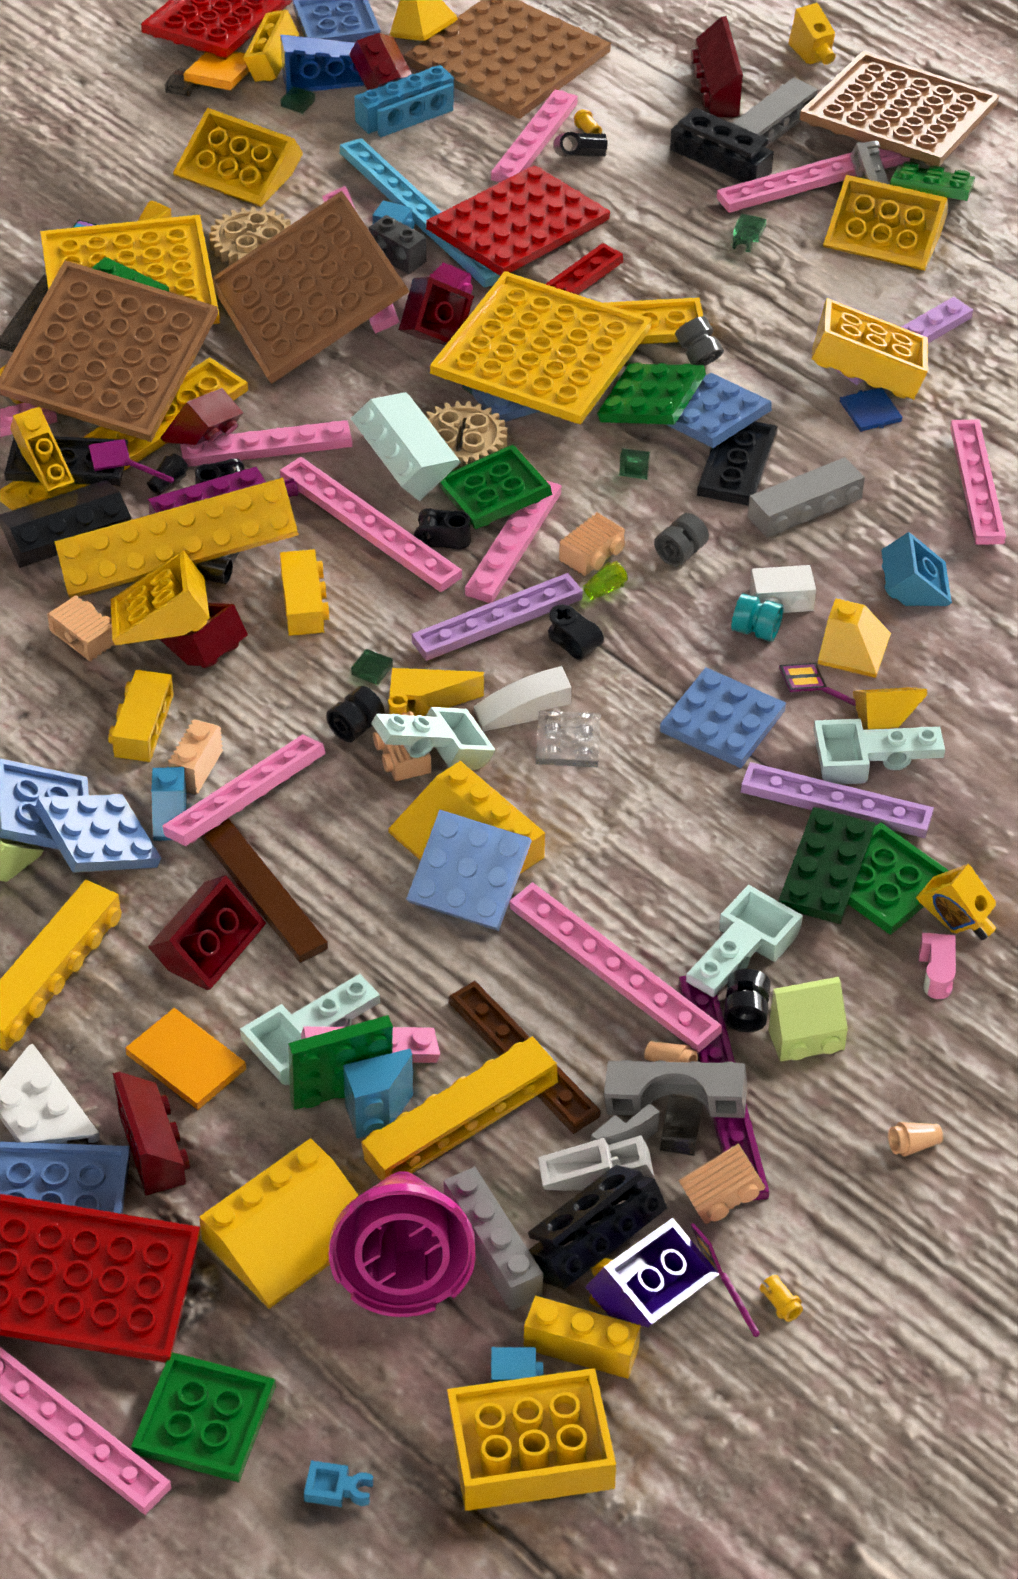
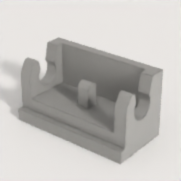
M879 141L857 142L850 155L857 177L890 184L879 155Z

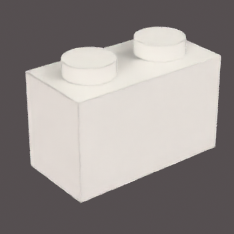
M811 566L753 568L751 570L750 594L759 597L761 603L769 600L783 604V613L814 611L816 587Z

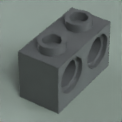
M385 215L369 227L370 233L394 267L410 274L427 262L425 235L388 215Z

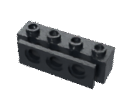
M696 107L671 129V151L732 178L747 182L769 176L772 173L774 151L764 147L768 144V139Z
M615 1165L528 1232L530 1239L539 1242L530 1248L529 1252L543 1272V1283L566 1289L664 1212L668 1207L656 1180L643 1176L641 1171Z

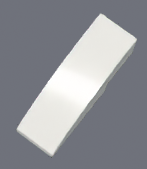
M562 666L544 670L522 678L489 695L474 706V713L483 732L541 719L542 710L571 704V685Z
M642 1135L610 1145L607 1144L605 1138L538 1157L542 1185L545 1190H583L615 1165L641 1171L643 1176L655 1178L650 1151Z

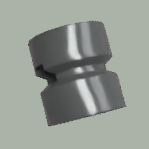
M705 316L686 322L675 332L681 347L688 349L686 355L691 365L706 366L717 360L724 353L719 340L715 336H711L713 329Z
M684 513L657 535L654 540L656 552L665 563L675 567L681 566L693 553L697 552L708 542V529L699 517L691 513Z

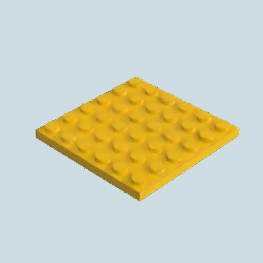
M200 215L40 231L48 289L65 260L92 268L103 258L107 257L168 286L171 293L218 307ZM219 309L213 324H220Z
M504 271L431 363L430 374L581 425L652 327V319Z

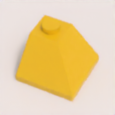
M400 0L390 35L393 38L426 41L458 20L457 15L442 0Z
M835 598L828 617L817 664L876 678L891 633L865 605Z
M917 687L853 691L858 718L861 719L862 727L866 730L899 728L927 696V689Z

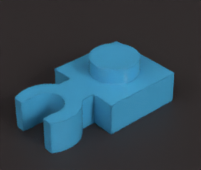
M311 1461L304 1490V1502L342 1507L343 1498L345 1497L350 1498L356 1505L367 1506L370 1504V1493L360 1492L357 1489L362 1486L373 1487V1475L362 1472L352 1477L348 1476L349 1469L346 1465Z

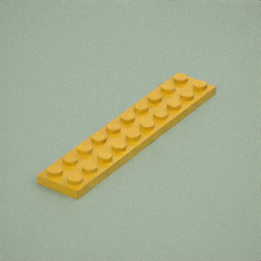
M209 357L188 371L152 442L101 426L82 438L128 440L129 458L139 462L167 444L160 437L187 401L223 388L231 399L235 400L248 391V382ZM129 465V466H124V470H123V471H125L126 469H128V468L131 467V466H130V465ZM12 481L0 489V502L9 509L15 510L88 486V484H72L47 493L40 482Z

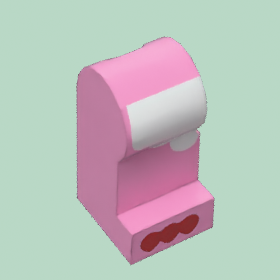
M922 933L919 961L928 962L923 985L924 991L934 999L947 998L952 992L956 973L955 935Z

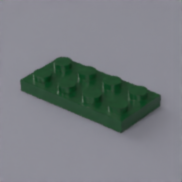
M813 807L779 897V902L799 914L841 925L874 833L875 822Z

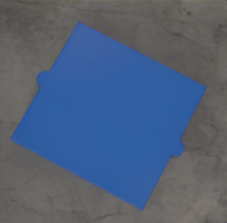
M882 387L867 391L859 390L858 393L840 397V403L860 432L877 427L884 428L885 425L902 421V415Z

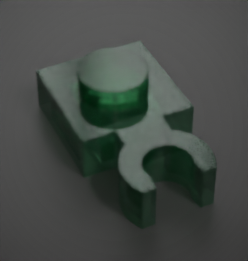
M741 213L734 227L732 249H736L738 245L743 244L746 245L745 252H750L752 250V243L759 242L766 228L767 219Z

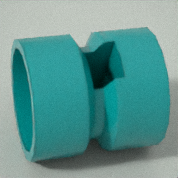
M742 593L733 613L731 629L746 635L753 631L756 638L773 642L781 625L784 605L769 600L761 603L759 597Z

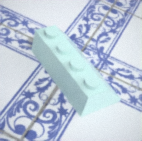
M407 392L370 399L350 418L400 486L418 501H421L461 463Z

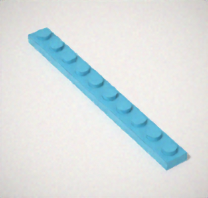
M362 138L340 144L339 153L392 203L411 207L412 219L415 220V224L463 269L470 273L484 288L493 286L500 278L498 274L426 229L427 220L442 211Z

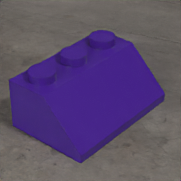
M672 1218L604 1266L585 1288L608 1316L650 1327L716 1278L719 1273Z

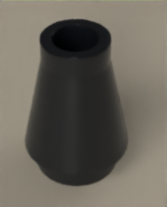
M175 453L165 456L156 471L173 477L174 482L169 483L152 476L147 482L149 489L155 494L160 495L165 489L186 477L187 463Z

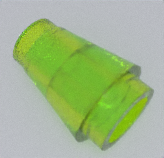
M607 562L583 585V590L589 599L594 600L624 587V583L628 581V575L619 562Z

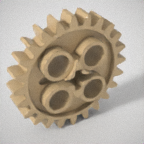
M252 206L250 211H246L244 207H241V212L239 213L231 210V216L222 214V220L216 219L215 225H211V232H209L210 249L214 251L215 257H220V262L229 261L230 266L290 226V219H284L283 213L276 216L275 210L267 213L265 207L260 211H256L255 206Z
M456 401L453 407L445 403V409L435 406L434 413L426 412L427 419L461 461L453 471L457 470L458 467L466 466L507 447L505 420H499V413L491 415L492 408L489 407L482 410V404L480 403L475 407H471L470 401L465 406H461L460 402ZM464 421H466L465 429L463 430L462 447L461 450L458 451V444L461 440L462 424Z

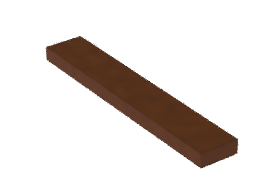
M229 818L201 836L204 843L299 963L328 949L326 939Z
M476 980L449 996V1004L498 1056L506 1053L514 1044L524 1042L530 1038ZM557 1065L558 1083L540 1093L537 1097L575 1134L600 1118L601 1110Z

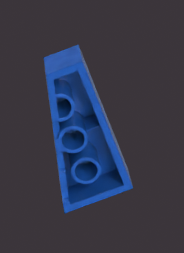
M280 34L282 76L287 94L365 86L349 55L355 43Z

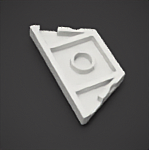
M34 1044L29 1045L0 1080V1120L16 1142L67 1144L68 1140L88 1138L89 1143L99 1141L98 1130Z

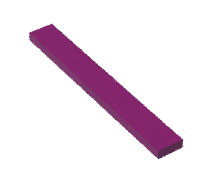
M680 976L678 984L681 995L720 1023L722 1027V1033L697 1053L698 1062L735 1063L718 995L713 998L687 983V976ZM747 1105L745 1108V1118L712 1117L721 1153L739 1143L765 1185V1189L760 1191L759 1195L752 1201L769 1199L770 1191Z

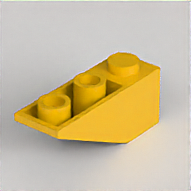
M40 406L13 415L10 430L21 454L46 492L49 493L74 484L75 481Z
M392 668L389 695L394 693L405 694L408 698L407 713L410 711L414 716H425L431 707L450 708L483 697L484 672Z

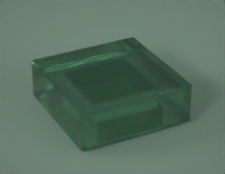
M293 86L281 98V107L303 114L315 102V93Z
M622 448L619 476L647 480L650 452Z
M366 648L351 667V674L379 685L393 667V659Z

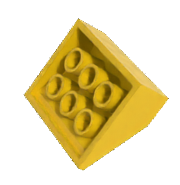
M207 107L177 163L173 175L262 207L292 176L303 152L292 137Z
M846 175L823 247L925 271L940 238L948 214V198Z
M827 298L813 343L811 360H814L817 365L823 368L831 367L839 370L846 377L862 379L874 388L882 387L890 390L899 398L908 397L914 400L928 373V338Z
M184 550L111 598L112 641L115 645L183 636L191 630L192 632L200 630L207 624V620L210 618L205 578Z
M462 761L457 762L437 775L388 828V833L421 861L438 812L443 810L530 837L532 842L520 874L545 857V832Z
M310 1138L200 1215L201 1238L223 1263L270 1309L330 1265L329 1241L333 1225L342 1210L359 1195L333 1159Z
M595 1368L447 1389L459 1481L465 1511L615 1489L616 1460Z

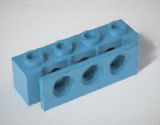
M438 65L354 96L355 122L367 134L378 131V136L381 138L454 111V77L443 66Z

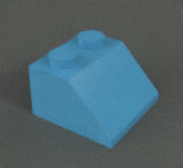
M910 532L881 550L883 559L882 569L886 581L884 586L891 598H896L905 606H948L952 603L946 562Z
M411 1049L343 1065L345 1107L356 1138L368 1136L372 1131L382 1129L395 1121L413 1096Z

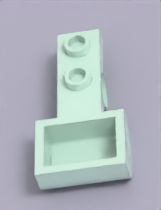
M431 707L426 716L376 714L371 722L385 744L403 745L413 758L425 756L435 747L449 768L462 761L472 771L480 769L489 762L496 751L467 709Z
M861 719L814 721L813 731L824 781L837 784L865 783L869 775V761H883L887 769L901 770L910 764L911 759L944 758L945 746L940 727L863 730Z
M747 885L721 913L719 930L724 934L689 970L686 982L714 998L727 984L728 977L732 972L748 967L750 958L755 952L773 962L777 961L796 939L802 925L803 915L756 888Z
M358 974L293 1014L280 1004L240 1028L241 1039L281 1084L289 1085L288 1043L301 1040L303 1027L351 1026L352 1019L380 1003V994L361 974Z

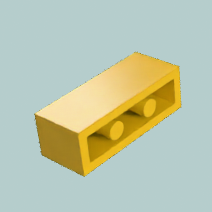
M288 10L265 14L243 57L255 82L277 79L282 69L280 34L299 35Z
M315 549L280 552L288 635L324 633V621L329 620L328 602L322 603L323 599H327L325 581L319 582V579H324L323 562L316 560Z
M135 670L132 681H127L125 700L124 703H119L117 722L115 726L111 725L108 742L113 745L114 757L151 762L174 696L172 674Z
M535 1296L524 1324L523 1347H536V1353L629 1379L639 1350L641 1325Z

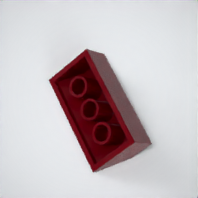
M721 16L696 38L695 49H691V62L695 64V78L699 79V93H703V108H707L708 113L716 117L740 116L743 72L727 16Z

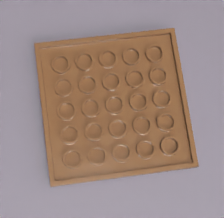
M480 0L459 15L456 22L426 41H422L405 53L403 57L408 66L421 72L434 66H443L454 77V88L521 119L549 98L554 90L561 89L611 51V43L560 18H556L540 9L523 3L521 0Z
M862 51L800 111L799 120L808 122L809 125L831 130L834 134L852 137L858 142L879 141L880 147L878 148L882 150H891L900 153L903 157L924 161L925 164L930 166H940L998 104L999 95Z
M340 191L212 277L216 295L271 384L410 292L343 191Z
M65 260L0 376V395L152 442L218 315V307Z

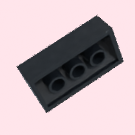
M103 480L0 514V526L19 568L57 556L58 553L54 541L129 521L131 515L120 491L107 480Z

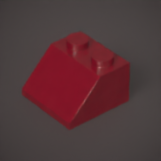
M376 33L359 39L349 53L367 90L378 88L412 74L393 36Z
M431 277L413 278L398 330L422 340L446 345L468 318L474 295Z
M220 388L187 401L160 439L166 443L197 445L205 441L210 443L221 434H231L238 427L237 421L244 412L225 390Z
M208 603L210 618L203 628L196 632L191 630L183 636L159 640L187 665L202 666V668L211 667L218 662V658L221 655L236 649L239 646V642L248 636L234 604Z

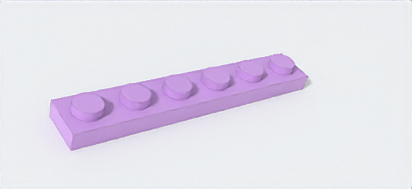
M952 297L901 327L927 337L928 343L971 319L973 309L956 297ZM846 377L855 385H858L864 381L857 377Z
M566 573L412 633V643L423 658L428 661L547 614L556 605H569L583 599V590L569 573Z
M752 762L749 763L741 785V793L809 810L817 807L875 822V826L881 822L893 831L926 838L934 807Z

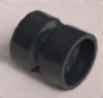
M358 686L345 697L344 702H338L327 711L326 719L329 727L337 737L345 742L352 743L367 728L373 726L371 722L376 714H385V710L375 692L366 686Z
M746 968L736 970L729 975L724 1021L730 1028L739 1032L749 1033L761 1030L767 1024L771 982L763 972Z

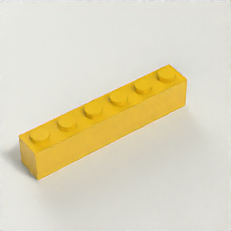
M85 879L0 979V1049L7 1052L15 1042L22 1039L26 1028L35 1018H39L42 1015L46 1004L54 995H58L62 991L66 980L73 972H77L81 968L84 959L92 949L98 948L107 931L118 924L122 911L117 893Z
M533 1036L524 1042L514 1044L506 1053L496 1059L486 1061L480 1069L467 1077H460L452 1086L441 1093L429 1096L423 1104L410 1112L400 1114L395 1121L384 1128L372 1131L366 1139L361 1141L364 1161L381 1181L400 1171L414 1173L558 1083L557 1063Z

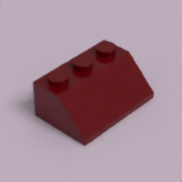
M224 875L205 881L150 943L148 948L169 972L205 990H211L267 923L230 879Z
M122 1072L112 1073L118 1115L128 1145L130 1146L145 1196L186 1185L185 1170L190 1169V1164L185 1148L179 1150L177 1142H181L177 1124L175 1121L170 1123L167 1116L171 1115V1109L167 1095L160 1096L157 1085L154 1082Z

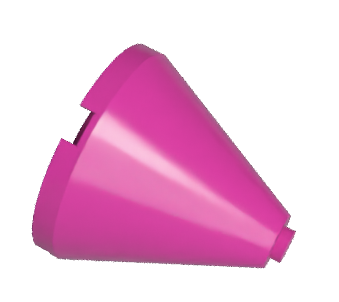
M405 1171L393 1173L352 1200L339 1214L330 1235L329 1263L337 1284L341 1283L351 1293V1300L356 1304L381 1315L411 1317L436 1310V1304L449 1296L455 1298L463 1290L471 1277L475 1265L474 1232L463 1210L449 1197L412 1173Z

